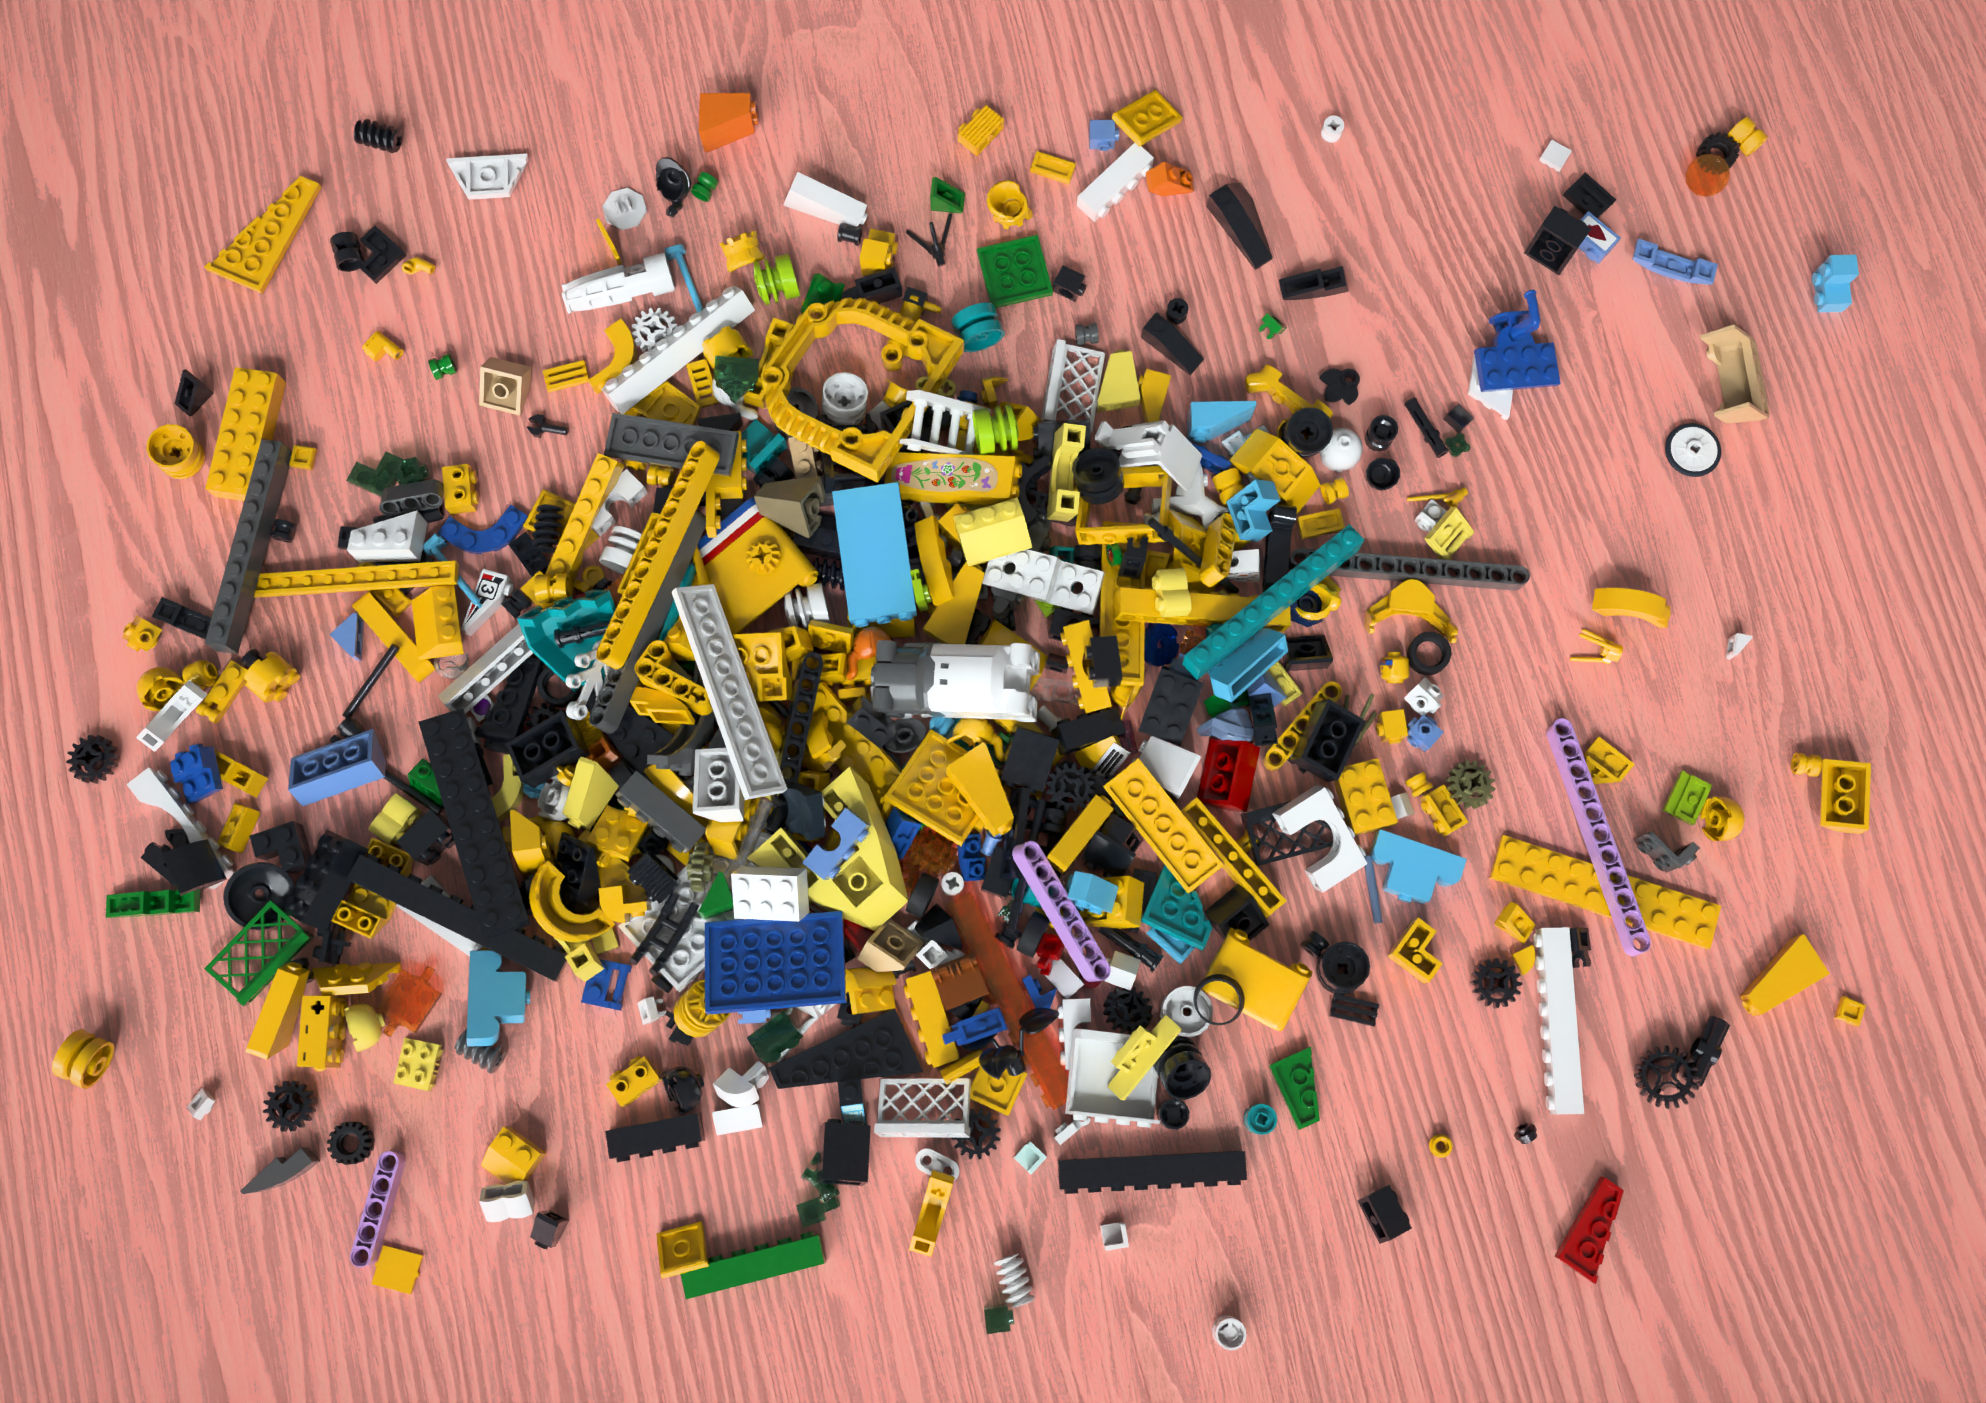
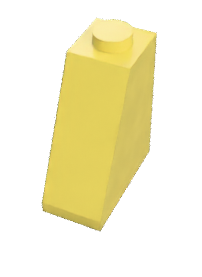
M1118 350L1110 354L1097 401V413L1139 406L1141 398L1132 351Z
M580 757L562 813L569 819L568 823L574 828L580 829L582 827L590 830L619 786L597 762Z

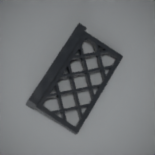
M1290 801L1240 814L1242 823L1245 822L1256 866L1332 847L1333 841L1327 843L1320 839L1325 828L1332 832L1330 826L1325 821L1316 820L1315 822L1322 825L1316 836L1306 830L1309 826L1307 824L1300 829L1301 832L1296 841L1287 837L1286 833H1281L1272 827L1276 821L1272 813ZM1261 824L1267 828L1262 838L1254 835L1252 825ZM1270 830L1280 836L1275 847L1265 841ZM1304 833L1314 839L1309 848L1299 844ZM1283 839L1293 844L1290 852L1286 854L1278 849ZM1262 844L1272 849L1270 856L1261 860L1259 854Z

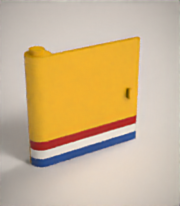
M755 497L744 502L721 522V529H717V538H708L706 534L698 542L709 585L714 584L732 634H739L796 585L809 587L817 581V570L779 523L759 514ZM759 540H770L778 546L781 553L778 566L767 574L753 572L745 561L747 559L746 551H749L751 544H756ZM761 550V556L757 558H759L764 563V556L768 554H765L763 550ZM691 558L689 564L694 565L693 559ZM697 572L691 586L700 585Z

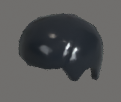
M1377 458L1369 463L1365 471L1366 481L1376 490H1388L1395 486L1400 478V468L1393 459Z

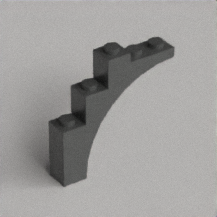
M695 661L693 682L705 688ZM688 709L695 720L694 725L681 724L674 737L666 746L655 753L647 755V764L656 765V769L679 771V775H693L695 769V749H702V747H705V743L711 742L713 739L714 719H716L714 711L702 716Z

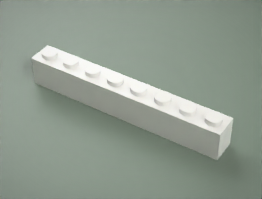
M736 286L726 288L720 297L708 302L706 308L693 314L684 325L676 327L666 339L658 341L655 345L656 347L640 355L638 361L626 366L616 378L608 380L601 389L612 406L618 412L624 414L702 353L704 350L702 344L706 339L714 337L725 326L735 327L755 311L754 307L743 290Z
M1569 927L1540 928L1536 930V934L1533 936V943L1537 947L1538 956L1535 958V967L1539 970L1537 991L1541 993L1539 1014L1543 1018L1540 1034L1545 1044V1049L1542 1050V1059L1546 1063L1547 1070L1544 1073L1545 1086H1548L1546 1107L1550 1110V1114H1584Z

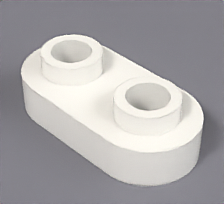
M929 1148L922 1149L916 1155L915 1163L920 1171L931 1176L932 1170L943 1172V1169L949 1166L952 1168L950 1176L955 1177L954 1181L958 1178L959 1166L948 1157ZM924 1156L931 1157V1164L926 1165L923 1163Z

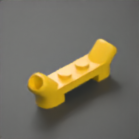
M1265 364L1259 372L1248 373L1245 377V388L1249 394L1267 392L1275 402L1288 407L1293 415L1303 408H1317L1322 410L1329 418L1333 416L1332 410L1317 399L1311 405L1282 384L1280 380L1283 374L1268 364Z

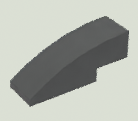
M309 1147L300 1148L288 1160L285 1157H276L240 1192L242 1194H251L282 1186L309 1171L320 1160Z

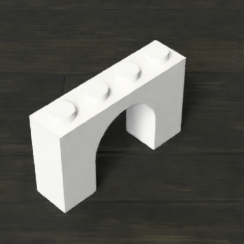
M1316 785L1272 814L1282 832L1289 835L1316 820H1324L1330 826L1333 833L1331 850L1324 858L1304 870L1314 889L1323 893L1367 865V862L1364 858L1366 856L1364 850L1353 839L1355 837L1353 830L1346 826L1343 821L1345 818L1343 812L1333 803L1334 796L1327 787Z

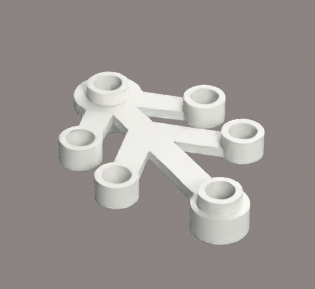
M601 640L594 644L592 651L585 654H577L575 657V665L577 667L587 668L590 661L595 660L593 666L577 674H569L566 678V685L570 688H578L581 682L586 680L578 701H572L567 706L566 713L570 719L581 720L586 717L588 713L586 704L593 687H595L597 700L603 686L602 666L606 675L604 682L611 668L596 658V651Z

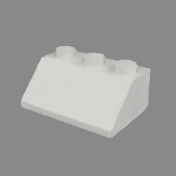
M727 748L695 749L693 814L719 822L744 821V796Z

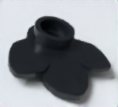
M1333 368L1325 371L1319 379L1328 385L1324 395L1325 401L1337 402L1343 399L1347 405L1355 402L1359 394L1357 386L1360 382L1359 374L1355 370L1345 369L1340 371ZM1345 378H1351L1352 382H1346Z

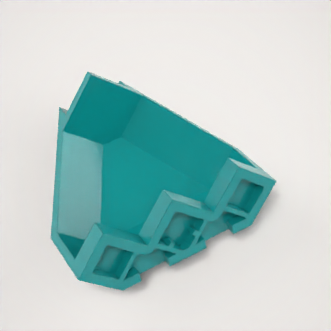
M590 590L585 592V597L573 599L572 596L554 601L555 605L545 609L542 606H537L517 618L528 648L565 683L569 674H577L593 666L595 660L590 661L587 668L577 667L575 665V657L577 654H585L592 651L594 644L601 640L604 635L585 639L581 644H568L560 649L555 642L554 630L558 628L561 630L572 628L575 624L585 626L612 619L616 607L609 590ZM608 626L602 627V628H598V629H594L593 631L600 630V629H604V628H607ZM602 666L601 675L602 680L604 682V678L606 675L604 667ZM586 680L581 682L580 687L571 689L574 692L585 685Z

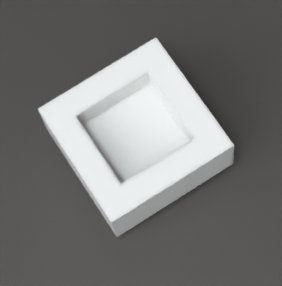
M201 1088L187 1108L192 1117L201 1120L205 1114L212 1110L215 1100L209 1091Z

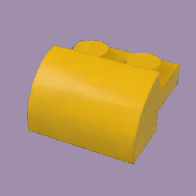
M868 966L845 969L846 993L849 992L852 1015L896 1008L892 985L897 984L892 971L875 972Z

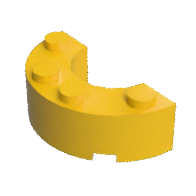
M549 861L540 866L531 882L529 900L536 921L548 934L563 941L583 942L602 935L615 925L599 908L587 915H577L567 910L562 904L559 895L560 884L565 876Z

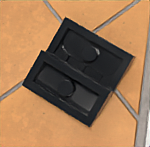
M208 839L189 843L161 853L181 896L201 887L206 889L227 880Z

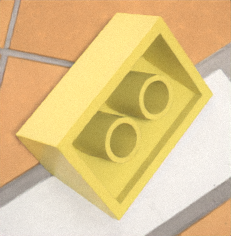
M1018 498L953 516L956 532L968 567L1032 548Z

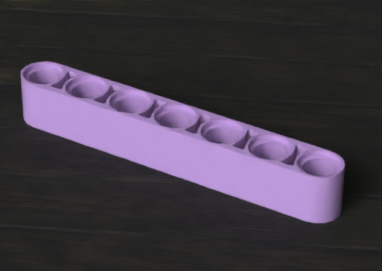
M1034 841L1016 845L1012 851L1013 859L1081 975L1088 982L1106 980L1111 973L1110 965L1072 900L1067 898L1068 894L1042 849ZM1025 848L1028 851V857L1025 854ZM1037 868L1040 871V877L1037 875ZM1048 888H1049V889L1051 890V892H1052V895H1051V896H1050L1049 893H1048ZM1060 908L1063 910V916L1060 914ZM1072 928H1073L1074 931H1075L1074 936H1073V934H1072V932H1071V929H1072ZM1083 948L1086 950V955L1083 953Z

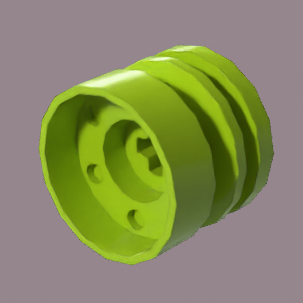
M789 253L775 256L774 267L770 266L767 258L764 259L766 269L761 270L759 261L753 262L754 279L758 293L765 306L770 305L768 297L770 294L774 295L775 303H778V292L781 291L786 300L800 297Z
M1010 404L1004 405V415H1002L1000 406H995L994 417H991L988 408L972 410L974 434L979 455L994 454L995 443H999L1002 452H1006L1007 441L1011 450H1017L1018 425Z

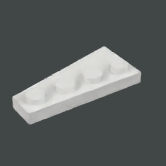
M430 875L421 883L428 888L433 884L443 889L442 895L450 898V895L434 876ZM398 904L396 905L468 956H470V951H479L484 947Z

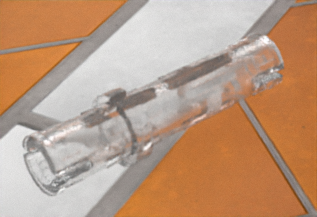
M760 798L753 817L751 816L749 819L751 823L734 859L735 863L748 866L749 860L747 857L753 853L763 827L766 828L767 826L766 820L774 805L772 802Z

